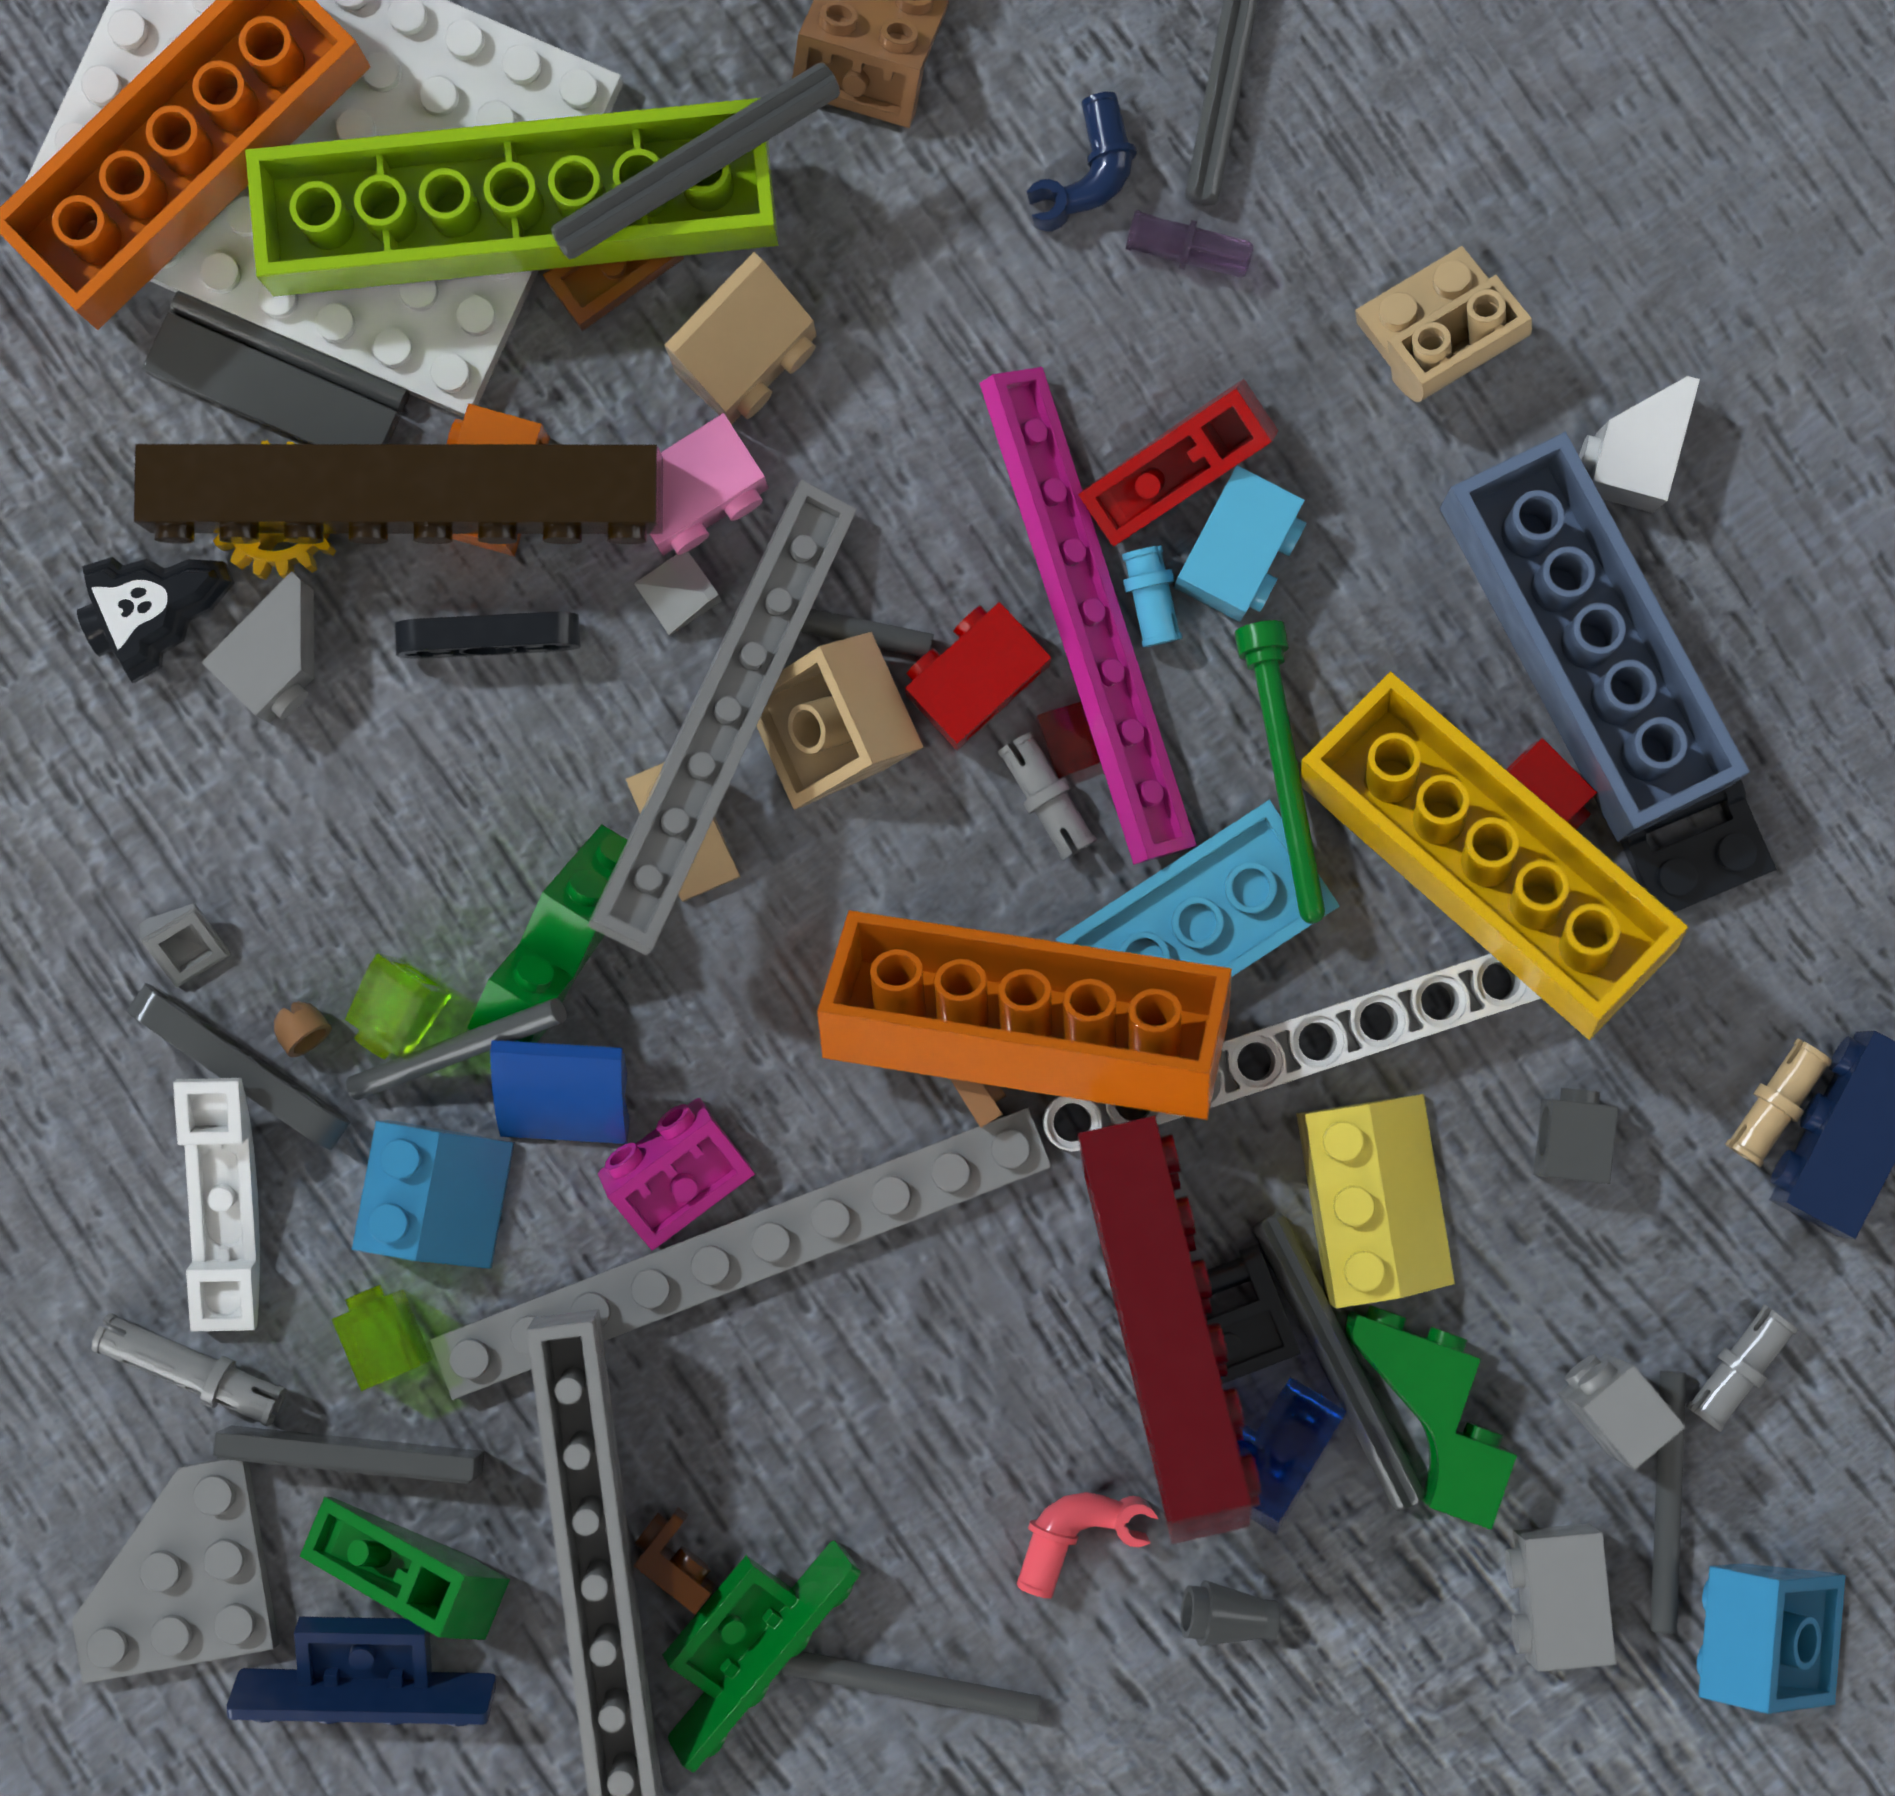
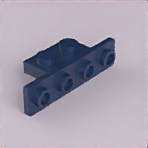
M299 1616L294 1631L297 1669L244 1668L239 1670L226 1705L228 1719L253 1720L260 1723L272 1721H309L323 1724L360 1722L383 1723L387 1725H400L403 1723L448 1724L457 1727L484 1725L489 1720L496 1689V1679L493 1673L432 1672L430 1632L406 1618Z

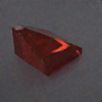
M1082 702L1037 715V725L1059 779L1101 763Z

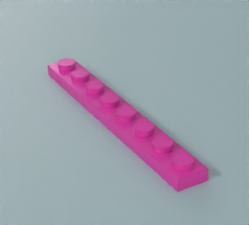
M1043 367L992 374L979 384L1133 865L1195 847L1197 845L1090 512L1078 496L1082 491L1081 484Z

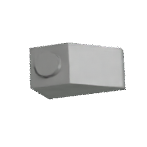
M292 571L201 662L255 716L268 723H271L277 716L280 719H285L295 712L308 696V692L304 688L314 679V590Z

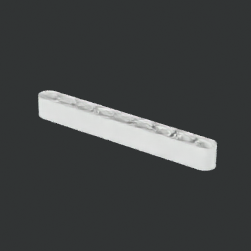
M1489 953L1226 1040L1222 1048L1210 1108L1541 999V997ZM1491 964L1502 966L1511 977L1510 991L1501 1000L1492 998L1483 988L1482 977L1484 971ZM1433 983L1445 988L1451 998L1450 1011L1440 1020L1428 1016L1421 1004L1423 991ZM1372 1003L1385 1008L1391 1019L1389 1032L1380 1040L1369 1038L1364 1034L1360 1025L1362 1011ZM1311 1023L1325 1028L1331 1040L1329 1052L1325 1057L1317 1061L1306 1057L1299 1047L1300 1033L1305 1026ZM1250 1043L1258 1044L1265 1048L1271 1062L1267 1074L1256 1081L1247 1079L1242 1075L1237 1062L1240 1051ZM1061 1096L1049 1103L1042 1118L1043 1131L1048 1140L1056 1147L1070 1152L1080 1151L1079 1139L1067 1141L1058 1136L1055 1131L1053 1120L1060 1107L1071 1103L1083 1107L1089 1115L1090 1125L1088 1131L1130 1122L1119 1115L1115 1105ZM1148 1110L1145 1116L1140 1119L1155 1116L1157 1125L1184 1116Z

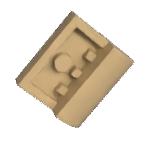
M1460 246L1355 309L1358 326L1391 367L1392 381L1408 398L1415 402H1421L1529 337L1532 332V318L1497 275L1491 278L1486 276L1463 246Z

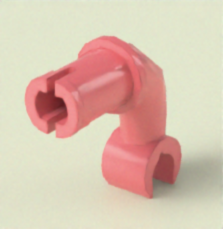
M1088 1492L1062 1497L1046 1507L1037 1520H1030L1028 1529L1033 1534L1017 1580V1587L1029 1594L1051 1599L1069 1545H1076L1079 1531L1096 1526L1115 1530L1121 1541L1128 1546L1142 1547L1151 1543L1146 1533L1130 1530L1125 1523H1129L1130 1519L1138 1514H1145L1148 1517L1158 1519L1157 1514L1148 1501L1139 1496L1125 1497L1120 1501Z

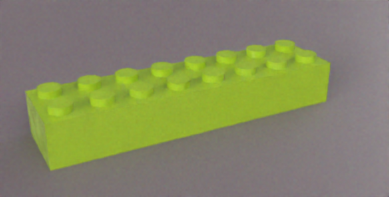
M760 98L245 149L256 277L276 297L779 246L768 140L574 259H568L563 254L551 232V228L557 222Z

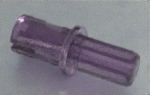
M1135 210L1125 250H1133L1179 262V269L1185 270L1186 264L1241 278L1248 272L1253 254V244L1247 240L1197 228L1198 221L1193 219L1190 225Z

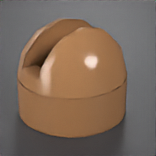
M301 1001L292 1003L291 1011L282 1008L274 1019V1032L277 1040L287 1055L292 1058L301 1056L314 1049L329 1035L332 1029L329 1022L316 1007Z

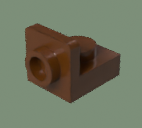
M678 1507L671 1517L666 1519L658 1512L634 1543L644 1551L634 1564V1567L689 1611L696 1614L714 1589L715 1584L706 1578L711 1569L688 1549L681 1546L675 1553L666 1546L683 1524L688 1514Z

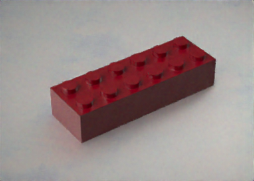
M1155 1116L1078 1133L1082 1169L1171 1543H1181L1250 1527L1251 1508L1260 1506L1259 1495L1261 1494V1488L1252 1454L1239 1455L1236 1442L1244 1440L1242 1428H1245L1236 1388L1223 1390L1220 1378L1228 1376L1226 1368L1228 1356L1220 1324L1207 1325L1205 1314L1212 1313L1209 1299L1212 1298V1292L1204 1260L1191 1261L1189 1252L1196 1251L1194 1239L1196 1228L1188 1196L1175 1198L1174 1191L1181 1189L1178 1175L1181 1170L1172 1134L1160 1136Z

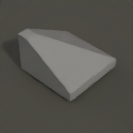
M689 552L681 555L676 554L634 583L669 636L722 601Z
M195 903L150 917L139 923L140 941L176 988L231 955L228 947Z

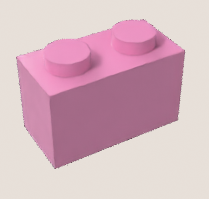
M724 413L661 452L663 457V534L649 535L663 556L673 549L678 555H681L697 547L709 537L710 534L706 528L727 515L731 521L738 520L752 512L763 502L760 494L769 489L765 476Z

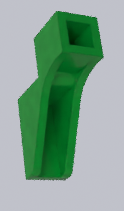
M601 824L545 888L520 943L488 979L467 1029L478 1028L553 998L563 1002L578 974L605 936L587 925L628 841L626 838ZM548 1029L515 1042L537 1043Z
M1373 1305L1369 1306L1366 1316L1349 1310L1344 1326L1347 1339L1416 1416L1426 1434L1429 1449V1467L1423 1489L1425 1492L1424 1498L1421 1501L1429 1508L1492 1530L1517 1455L1500 1446L1503 1435L1470 1422H1466L1463 1432L1457 1431L1481 1359L1464 1351L1467 1339L1452 1333L1430 1327L1426 1338L1403 1330L1407 1318Z

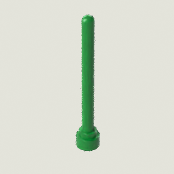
M1260 621L1242 626L1234 634L1239 658L1246 660L1247 669L1254 670L1299 914L1306 923L1315 924L1323 919L1325 907L1279 666L1285 662L1284 652L1289 649L1283 621Z

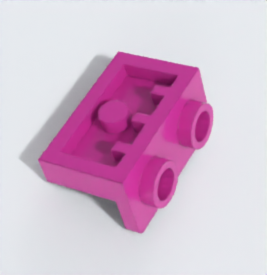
M696 1098L688 1105L681 1104L670 1109L660 1118L656 1129L636 1144L627 1143L619 1147L608 1157L605 1167L598 1172L608 1199L651 1251L655 1250L755 1175L750 1164L714 1120L701 1098Z

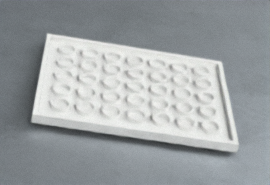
M109 0L26 182L215 0ZM315 0L358 43L371 68L291 145L610 113L624 83L620 74L448 0ZM247 186L172 258L150 282L176 293L180 291L402 387L415 397L464 417L468 403L478 406L539 270L274 297L256 277L249 187Z

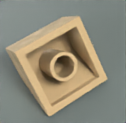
M753 252L665 344V348L676 375L718 415L724 413L732 425L741 415L749 419L765 405L772 394V390L768 386L784 370L792 374L808 360L816 347L811 341L817 335L814 320L765 261Z
M872 632L821 645L784 668L756 726L794 810L884 771L923 748V744Z

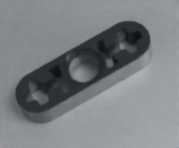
M533 612L402 620L395 622L396 656L426 659L574 650L580 648L579 615L571 612Z

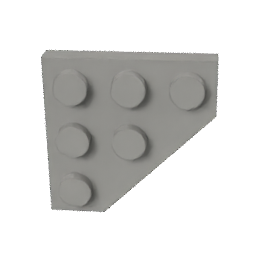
M215 1459L184 1465L177 1469L72 1619L82 1684L267 1651L279 1645L249 1462Z

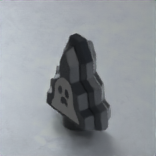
M110 557L82 566L88 595L92 603L77 609V617L93 651L99 657L113 652L130 681L136 683L162 668L163 654L185 641L189 622L212 611L235 583L224 561L188 559L163 568L148 559L123 565L114 557Z

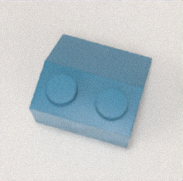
M392 1120L376 1121L352 1250L412 1261L492 1268L515 1142Z
M1745 1563L1709 1566V1577L1702 1593V1603L1706 1613L1703 1644L1697 1656V1671L1700 1676L1698 1697L1766 1714L1835 1705L1846 1575Z

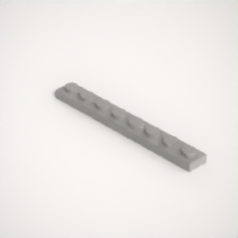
M802 479L795 487L591 916L588 927L646 956L652 951L857 511L856 508Z

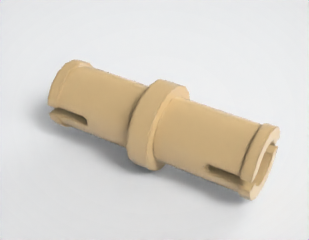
M1799 1038L1795 1040L1794 1046L1767 1086L1762 1083L1759 1084L1753 1093L1758 1099L1731 1139H1728L1725 1143L1731 1150L1758 1167L1763 1165V1160L1791 1120L1794 1122L1799 1121L1804 1113L1800 1106L1827 1066L1829 1067L1833 1062L1823 1052Z

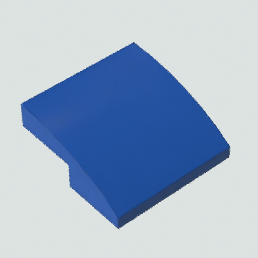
M491 1041L492 1092L500 1137L627 1144L630 1119L625 1100L627 1068L623 1048Z

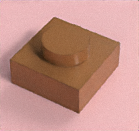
M950 1079L980 1128L1002 1115L996 1105V1102L1006 1097L1001 1087Z

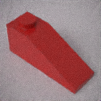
M1242 379L1089 485L1078 496L1114 547L1270 444L1277 435L1278 429L1245 379Z

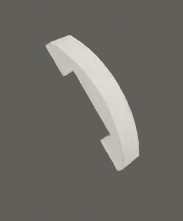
M176 1079L173 1082L177 1145H184L192 1251V1263L186 1269L190 1332L255 1330L258 1322L260 1284L259 1205L252 1129L242 1079Z

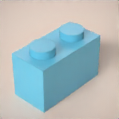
M1236 465L1173 588L1238 622H1241L1249 607L1261 612L1278 579L1268 574L1267 571L1278 551L1290 556L1307 524L1296 517L1305 500Z

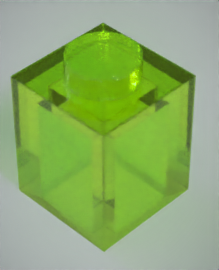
M381 1284L345 1299L349 1312L331 1319L361 1391L432 1360L403 1289L385 1296Z

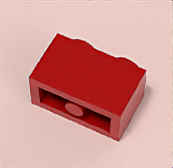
M1000 601L988 612L981 605L975 608L953 630L959 637L957 641L941 655L935 648L931 649L906 673L912 680L905 687L906 696L957 751L1050 667L1052 657Z

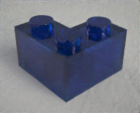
M1291 1376L1258 1430L1255 1431L1245 1425V1428H1242L1244 1440L1236 1442L1240 1456L1252 1454L1261 1488V1494L1259 1495L1260 1506L1251 1508L1250 1519L1274 1534H1277L1336 1438L1343 1426L1347 1413L1340 1406Z

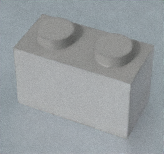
M1593 1354L1580 1361L1564 1378L1569 1385L1557 1394L1607 1455L1634 1470L1685 1428L1684 1424L1633 1364L1605 1354L1600 1359Z
M1589 1523L1513 1530L1514 1548L1505 1550V1567L1510 1588L1519 1589L1521 1614H1513L1511 1619L1513 1641L1517 1654H1525L1526 1660L1538 1672L1616 1665L1603 1533Z

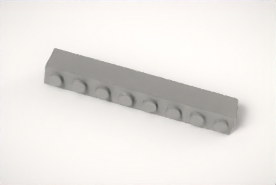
M599 1309L535 1317L526 1331L588 1796H664Z

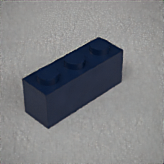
M1877 1031L1856 1032L1853 1038L1847 1036L1839 1044L1832 1056L1833 1062L1829 1066V1070L1833 1071L1834 1075L1824 1095L1817 1093L1808 1103L1800 1120V1127L1804 1128L1805 1131L1794 1152L1787 1150L1781 1156L1770 1180L1771 1184L1776 1186L1769 1199L1770 1201L1835 1236L1856 1239L1895 1164V1041Z

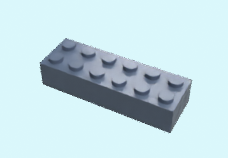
M1566 431L1450 488L1440 506V510L1581 775L1597 792L1593 797L1617 842L1731 787L1750 773Z

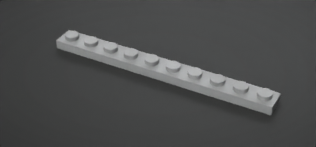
M1029 1107L993 1120L982 1128L980 1126L434 1337L430 1339L450 1396L454 1400L531 1370L526 1330L535 1317L599 1309L603 1341H606L1051 1168V1164Z

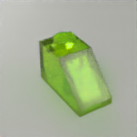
M377 953L367 968L345 1020L359 1029L354 1040L376 1056L386 1060L392 1052L396 1056L402 1057L413 1052L453 994L403 959Z

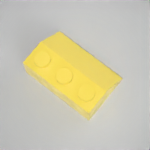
M1424 1094L1297 1113L1325 1293L1329 1304L1335 1308L1400 1299L1455 1284Z

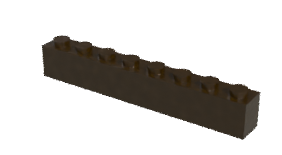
M135 444L134 522L148 532L155 533L154 539L156 541L172 544L193 543L195 533H219L220 541L235 544L259 542V533H284V541L298 544L322 543L324 541V534H349V541L362 544L388 542V534H413L415 542L425 544L453 542V534H478V541L488 544L516 543L517 534H543V541L552 544L581 543L582 534H608L607 541L611 543L642 544L646 542L647 534H663V457L657 445Z

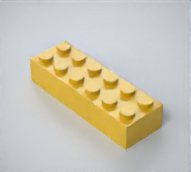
M1391 671L1302 759L1300 779L1304 790L1589 1041L1678 949L1688 929L1684 922Z

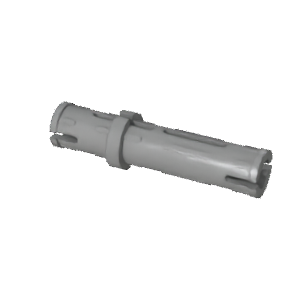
M109 1313L103 1319V1324L108 1326L107 1329L99 1325L95 1333L91 1348L93 1352L104 1354L197 1394L202 1399L200 1401L201 1404L212 1409L220 1404L255 1419L268 1427L275 1420V1415L271 1414L272 1411L279 1413L286 1395L285 1387L276 1386L237 1369L235 1360L225 1356H221L218 1360L122 1320L113 1313Z

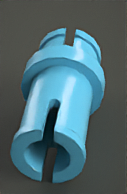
M1162 545L1122 554L1129 577L1123 580L1125 593H1132L1143 648L1182 639L1169 584L1175 582L1172 569H1165Z

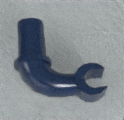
M1096 93L1084 98L1081 102L1091 147V153L1087 157L1090 171L1086 176L1066 187L1051 179H1041L1033 183L1026 191L1030 204L1043 200H1050L1055 203L1054 207L1047 212L1032 214L1035 228L1043 231H1055L1067 222L1070 214L1098 208L1121 191L1131 172L1132 160L1136 157L1137 150L1134 144L1128 143L1116 93Z

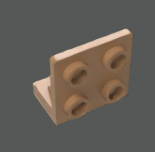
M813 0L798 34L792 79L817 63H825L835 76L840 89L839 96L829 102V105L910 128L917 109L925 62L949 6V0Z

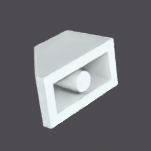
M1686 376L1610 419L1596 433L1595 437L1591 435L1586 436L1579 457L1602 499L1654 513L1668 501L1700 379Z

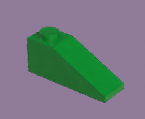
M326 1496L323 1498L300 1553L301 1558L439 1638L485 1640L510 1582L509 1578L460 1551L338 1499Z

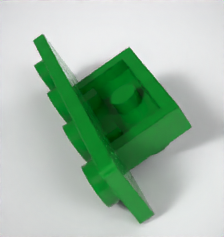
M834 1540L831 1541L792 1588L746 1555L662 1654L669 1668L704 1691L668 1735V1741L684 1768L694 1773L707 1758L712 1757L721 1749L726 1741L728 1732L749 1708L757 1705L768 1691L770 1682L792 1657L797 1656L805 1649L811 1639L812 1632L834 1607L842 1604L850 1595L854 1582L861 1574V1570L839 1543Z

